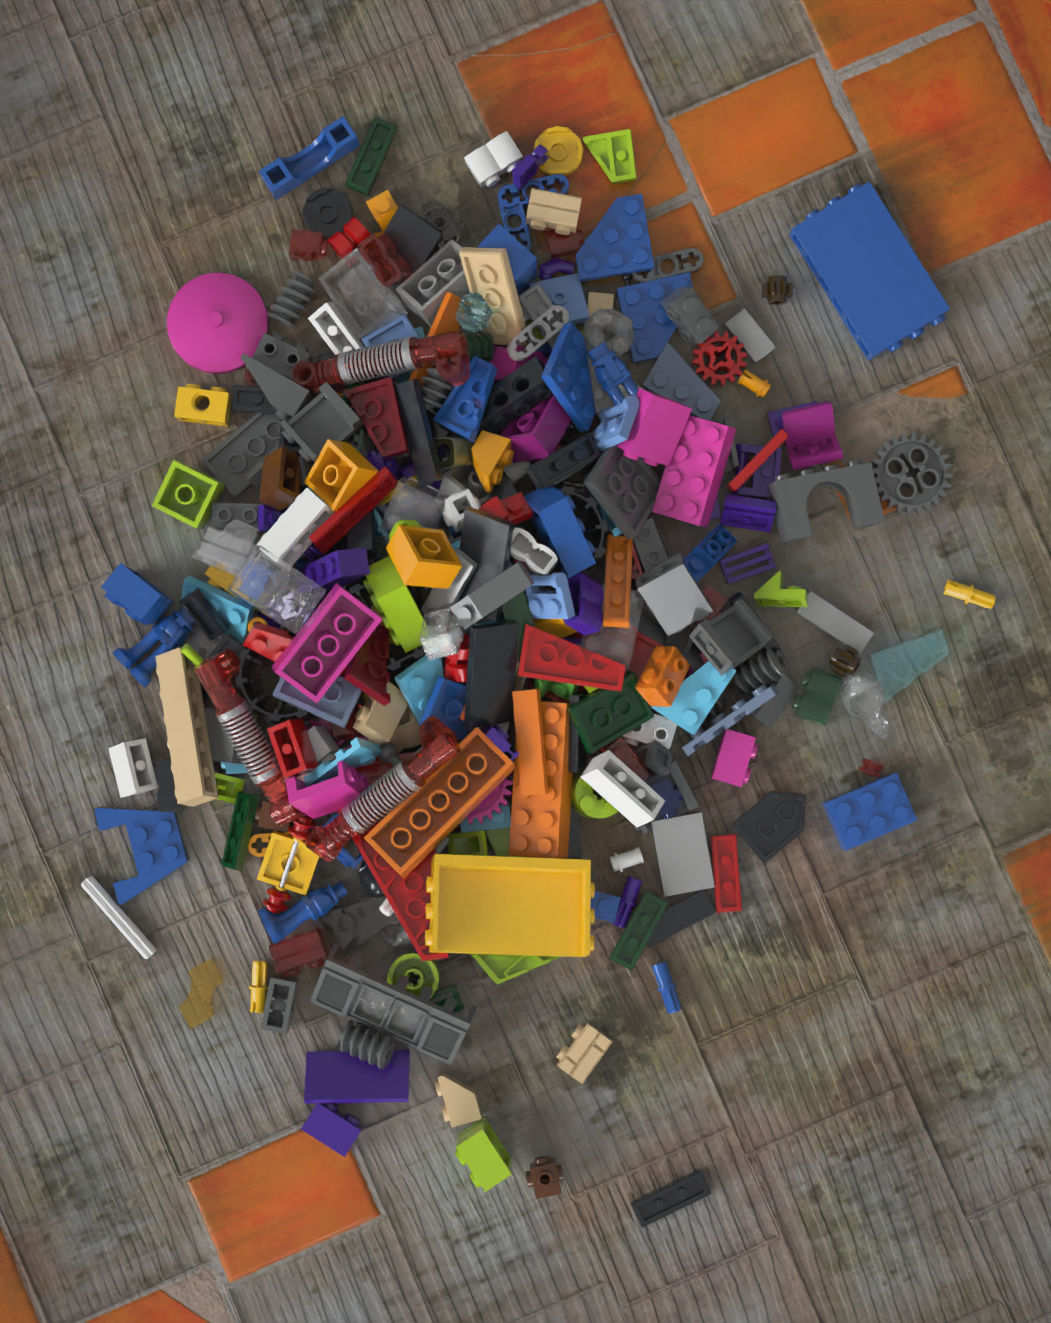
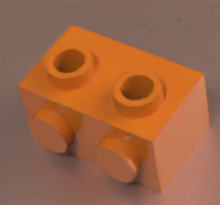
M655 646L635 688L650 706L671 707L691 665L676 647Z

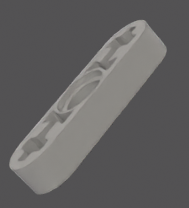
M560 305L550 307L509 342L507 346L509 357L515 361H523L559 332L564 324L568 323V311ZM558 314L561 317L559 321L549 326L547 322ZM533 327H539L543 330V339L539 340L533 336ZM527 339L530 344L518 353L515 350L517 345H521Z

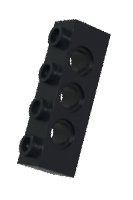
M534 357L492 386L475 441L482 430L493 434L553 394L541 377L545 365L537 357Z

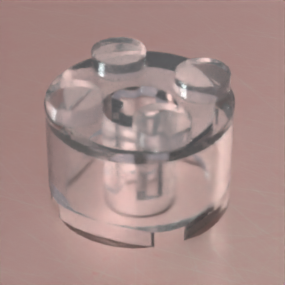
M597 309L579 330L585 340L587 352L605 342L610 351L614 350L615 355L620 359L630 349L634 339L631 319L613 309Z

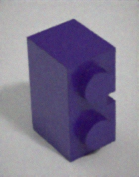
M317 1103L301 1130L345 1157L363 1128L359 1124L361 1120L351 1113H347V1115L340 1113L338 1110L339 1106L335 1103Z

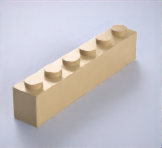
M181 647L155 656L157 664L156 673L160 684V698L164 711L163 720L167 730V745L170 750L175 796L178 804L193 807L217 799L218 792L198 668L180 651Z

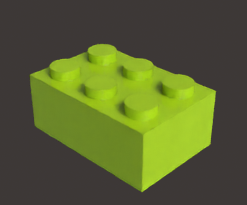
M390 556L370 565V574L366 575L367 579L363 583L371 595L370 598L376 610L381 613L380 616L386 628L389 629L395 645L401 644L407 653L433 640L434 638L408 586L404 585Z
M482 1117V1119L458 1134L457 1151L455 1154L463 1166L467 1164L470 1168L471 1174L469 1176L477 1188L482 1187L486 1192L512 1175V1158L485 1117Z

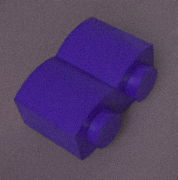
M583 573L576 574L570 578L567 577L575 616L570 619H563L564 623L585 636L600 631L603 623V613L600 608L604 597L602 585Z

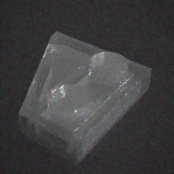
M234 519L223 531L213 536L200 550H196L192 558L239 578L260 530Z

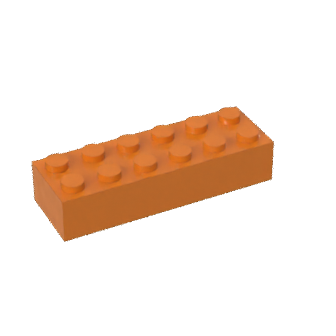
M541 701L548 794L521 796L518 756L514 760L509 855L534 858H568L573 773L568 771L569 712L567 707L570 706V703Z
M476 727L422 780V788L417 792L414 791L413 795L411 794L410 797H407V800L396 806V809H393L364 839L404 879L515 769V765Z

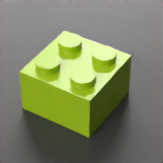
M173 460L152 507L196 529H205L212 514V503H217L226 483L182 461Z

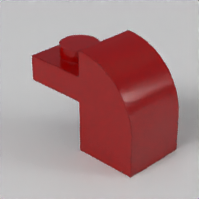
M521 492L503 500H499L495 496L478 509L512 522L514 525L532 518V510Z

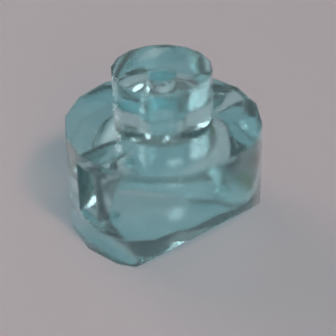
M467 293L460 300L456 320L467 332L482 331L489 325L492 310L481 294Z

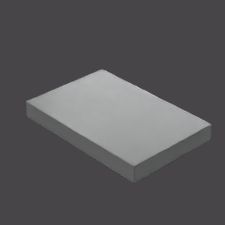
M698 811L652 820L651 827L664 897L714 888L702 812Z

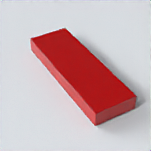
M781 429L726 488L735 493L788 438V434Z
M736 834L710 836L716 913L742 911Z

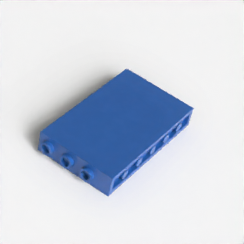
M869 181L863 186L861 183L856 184L848 190L849 194L843 198H840V196L833 198L826 204L828 207L821 211L818 209L813 210L805 216L806 220L793 227L789 234L868 361L886 350H889L890 353L903 346L902 341L909 336L912 340L925 332L923 328L927 325L932 324L933 327L946 319L944 315L950 310Z

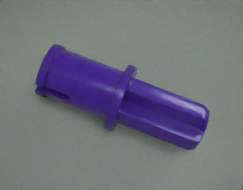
M627 876L615 922H612V924L621 928L626 927L633 906H637L635 901L643 881Z

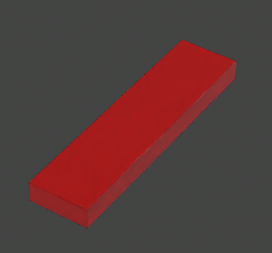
M384 466L308 538L325 554L395 489L399 483Z

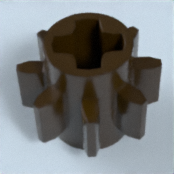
M786 276L768 277V283H763L762 298L768 297V303L772 305L786 304L787 298H791L793 295V283H787Z
M846 645L845 649L838 647L830 660V664L834 666V673L845 678L847 673L853 676L862 661L861 658L857 657L858 650L849 645Z

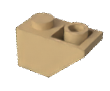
M444 1072L439 1073V1081H435V1087L438 1097L443 1096L445 1106H442V1113L445 1122L450 1121L451 1127H456L482 1119L476 1091Z

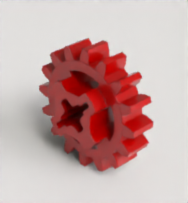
M715 331L713 338L709 336L705 343H697L700 350L694 349L692 355L698 358L692 361V365L699 366L695 373L703 374V382L710 379L711 386H714L716 381H719L721 387H724L726 380L733 384L735 382L734 375L740 377L743 374L739 368L743 369L746 367L747 363L741 360L747 357V353L741 352L744 347L743 343L738 345L735 343L737 336L729 339L727 331L723 337L719 336L718 331ZM722 343L724 345L715 347L712 344ZM732 350L734 351L736 356V364L734 363L735 361L731 359ZM726 352L723 361L713 366L716 357ZM703 354L708 359L709 365L707 368L703 362ZM724 371L727 374L717 375L715 372Z

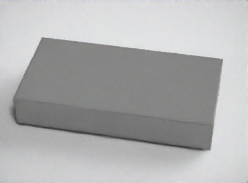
M745 308L724 324L733 337L737 336L736 341L738 344H744L742 349L754 364L758 363L776 348Z

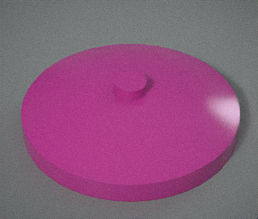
M227 273L204 274L187 282L174 296L167 314V331L175 351L193 368L210 374L231 373L245 367L246 365L241 359L242 354L244 353L252 358L263 334H268V314L258 292L245 280Z

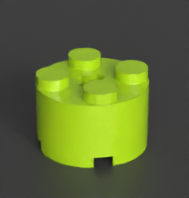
M585 770L573 776L571 806L578 815L585 818L601 819L610 817L618 812L599 793L598 796L593 794V788L581 778Z
M415 951L401 954L392 963L388 971L387 983L395 986L400 976L409 978L410 972H413L415 975L419 974L418 984H415L414 981H409L405 991L419 997L422 989L428 986L433 990L431 999L440 983V970L436 961L423 962Z

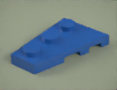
M474 356L433 421L474 443L497 368L493 364Z

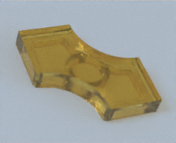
M212 958L188 971L191 978V990L185 1002L178 1007L190 1029L214 1016L211 1005L212 995L216 987L224 979Z

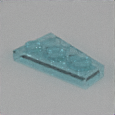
M941 629L868 654L883 702L889 701L893 698V695L901 689H905L914 679L927 672L950 654Z

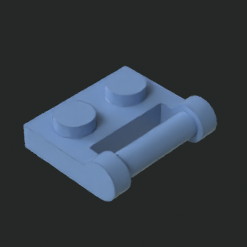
M630 395L624 398L622 403L600 410L599 418L601 422L593 434L594 442L599 452L628 439L640 405L636 396Z
M527 572L534 582L533 585L525 589L532 618L570 619L575 616L567 577L564 573L555 572L552 575H534L531 572ZM538 586H552L556 590H539Z

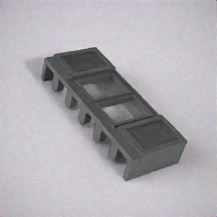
M335 943L326 959L310 1002L344 1018L347 1016L415 1047L417 1051L451 1065L471 1024L477 1006L472 1005L467 1018L453 1013L457 1002L452 997L447 998L443 1008L429 1002L433 990L428 986L422 989L419 997L405 991L409 982L406 976H400L394 986L381 980L385 972V968L381 965L375 967L372 975L358 970L361 957L357 954L351 956L348 964L336 960L335 956L340 945Z

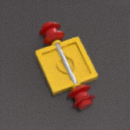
M300 813L298 816H292L291 820L295 825L288 827L291 835L273 830L257 880L276 886L267 889L266 892L270 895V898L263 900L267 910L273 913H281V911L288 909L284 901L290 900L291 895L286 889L306 896L323 846L306 841V839H310L313 836L309 829L316 827V824L312 821L313 819L306 814Z

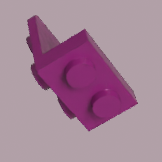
M826 401L785 411L782 414L783 430L788 434V438L785 440V450L793 470L805 469L843 458L842 448L835 436L833 406L831 402Z

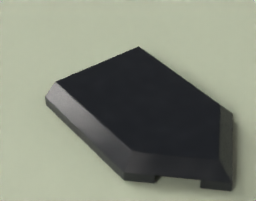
M769 792L731 825L765 864L803 832L806 795Z

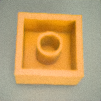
M328 439L304 483L333 511H337L379 471L350 443Z
M399 525L386 547L404 585L449 589L462 568V564L443 530Z

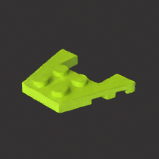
M470 954L496 985L561 957Z

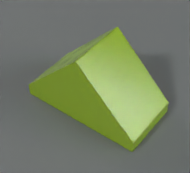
M214 771L218 792L217 800L235 804L237 793L242 791L245 780Z
M485 830L455 833L447 836L449 838L447 844L448 854L489 855Z

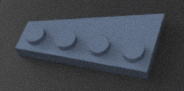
M763 684L752 692L755 697L747 702L744 698L731 706L734 710L727 716L721 713L710 721L713 725L707 730L701 727L695 735L691 734L692 740L682 747L687 756L777 695L779 691L775 685L772 684L767 688Z

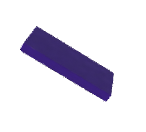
M394 1050L389 1064L384 1069L378 1068L377 1064H369L368 1059L366 1061L360 1060L359 1055L352 1057L349 1052L309 1051L306 1055L304 1102H409L410 1051Z

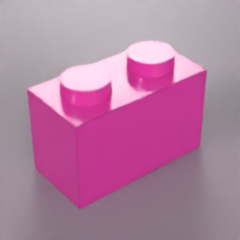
M729 729L724 730L710 778L738 787H742L743 782L748 783L751 768L747 767L750 758H755L758 744L755 743L756 737Z

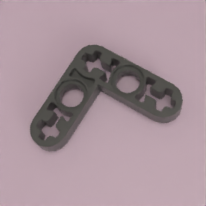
M688 248L653 257L655 268L654 270H649L647 278H643L642 275H637V273H631L633 280L639 284L688 272L692 274L701 269L704 259L702 252L698 249ZM689 255H692L694 259L698 258L695 266H691V263L682 264L683 270H679L678 257L681 258L680 262L687 261ZM665 260L674 263L675 269L670 273L663 272L660 267L661 263Z

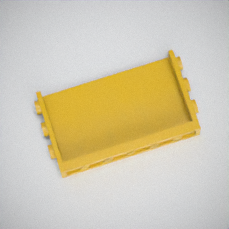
M451 854L433 855L431 877H427L426 892L431 893V902L426 903V919H430V930L426 929L425 946H429V952L587 957L590 955V951L594 950V935H590V924H594L595 918L594 909H590L591 898H594L595 885L591 883V860Z

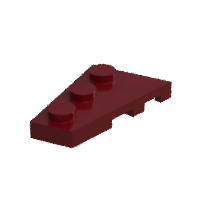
M392 377L343 391L355 408L358 417L364 423L380 454L385 459L410 452L394 388L396 385Z
M380 623L350 660L344 675V679L383 706L391 703V696L387 693V683L390 682V673L386 671V659L389 658V630Z

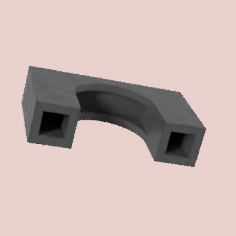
M862 460L851 461L847 463V467L838 468V464L824 467L822 472L817 473L814 472V469L799 472V476L792 478L790 474H784L775 477L776 481L768 485L771 501L777 502L775 519L781 544L806 540L813 536L806 503L810 491L815 486H830L842 494L847 503L853 530L876 526L885 521L871 462L862 464Z

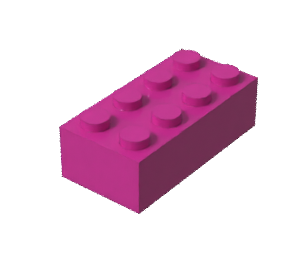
M689 415L669 466H665L652 512L694 525L708 527L737 429Z
M336 583L273 664L272 669L315 703H318L382 621V618Z

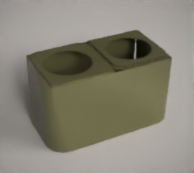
M433 438L436 452L441 444H446L450 449L448 461L442 462L438 458L441 469L473 465L472 442L465 438Z

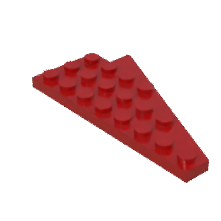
M416 752L397 754V756L402 761L407 762ZM375 757L376 760L367 766H359L355 770L366 776L370 786L376 780H379L380 777H383L391 768L393 769V766ZM342 809L338 810L337 813L421 960L424 962L449 958V953L429 952V946H425L426 929L430 930V919H426V903L431 902V893L426 892L427 877H431V861L433 855L437 854L436 848L403 879L364 839L378 823L376 822L375 825H372L364 834L358 833L348 824ZM352 813V815H353V817L355 818V820L362 826V824H361L360 821L356 818V816L354 815V813Z

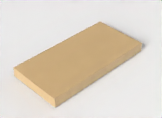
M463 247L459 254L483 343L508 345L514 337L526 328L507 251L503 248ZM527 339L521 344V346H526L529 343Z

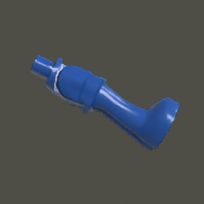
M605 342L587 352L593 361L591 366H596L594 370L598 383H601L602 390H605L615 406L622 403L625 398L618 385L622 384L629 396L637 395L639 388L632 379L631 372L626 369V364L615 355L614 350L610 351Z
M184 608L179 612L175 610L173 612L175 616L171 614L160 619L159 623L152 626V630L132 648L124 649L119 647L112 652L121 664L130 670V673L143 687H147L151 682V673L157 666L155 656L176 649L178 645L184 643L189 631L192 632L194 630L192 626L196 622ZM160 640L162 644L146 660L132 668Z
M342 882L332 887L330 884H327L328 888L326 889L318 888L310 891L309 894L303 895L301 900L285 912L274 914L267 910L266 907L258 910L273 943L277 944L284 940L287 935L303 922L309 919L316 921L319 916L323 917L332 907H335L339 903L338 899L348 895Z

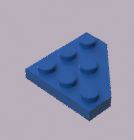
M642 194L616 198L575 256L579 282L654 270Z
M690 272L616 289L633 364L659 357L677 327L667 316L661 302L678 287L693 288Z
M569 322L563 325L541 377L578 430L582 432L589 430L596 410L585 340L573 322Z

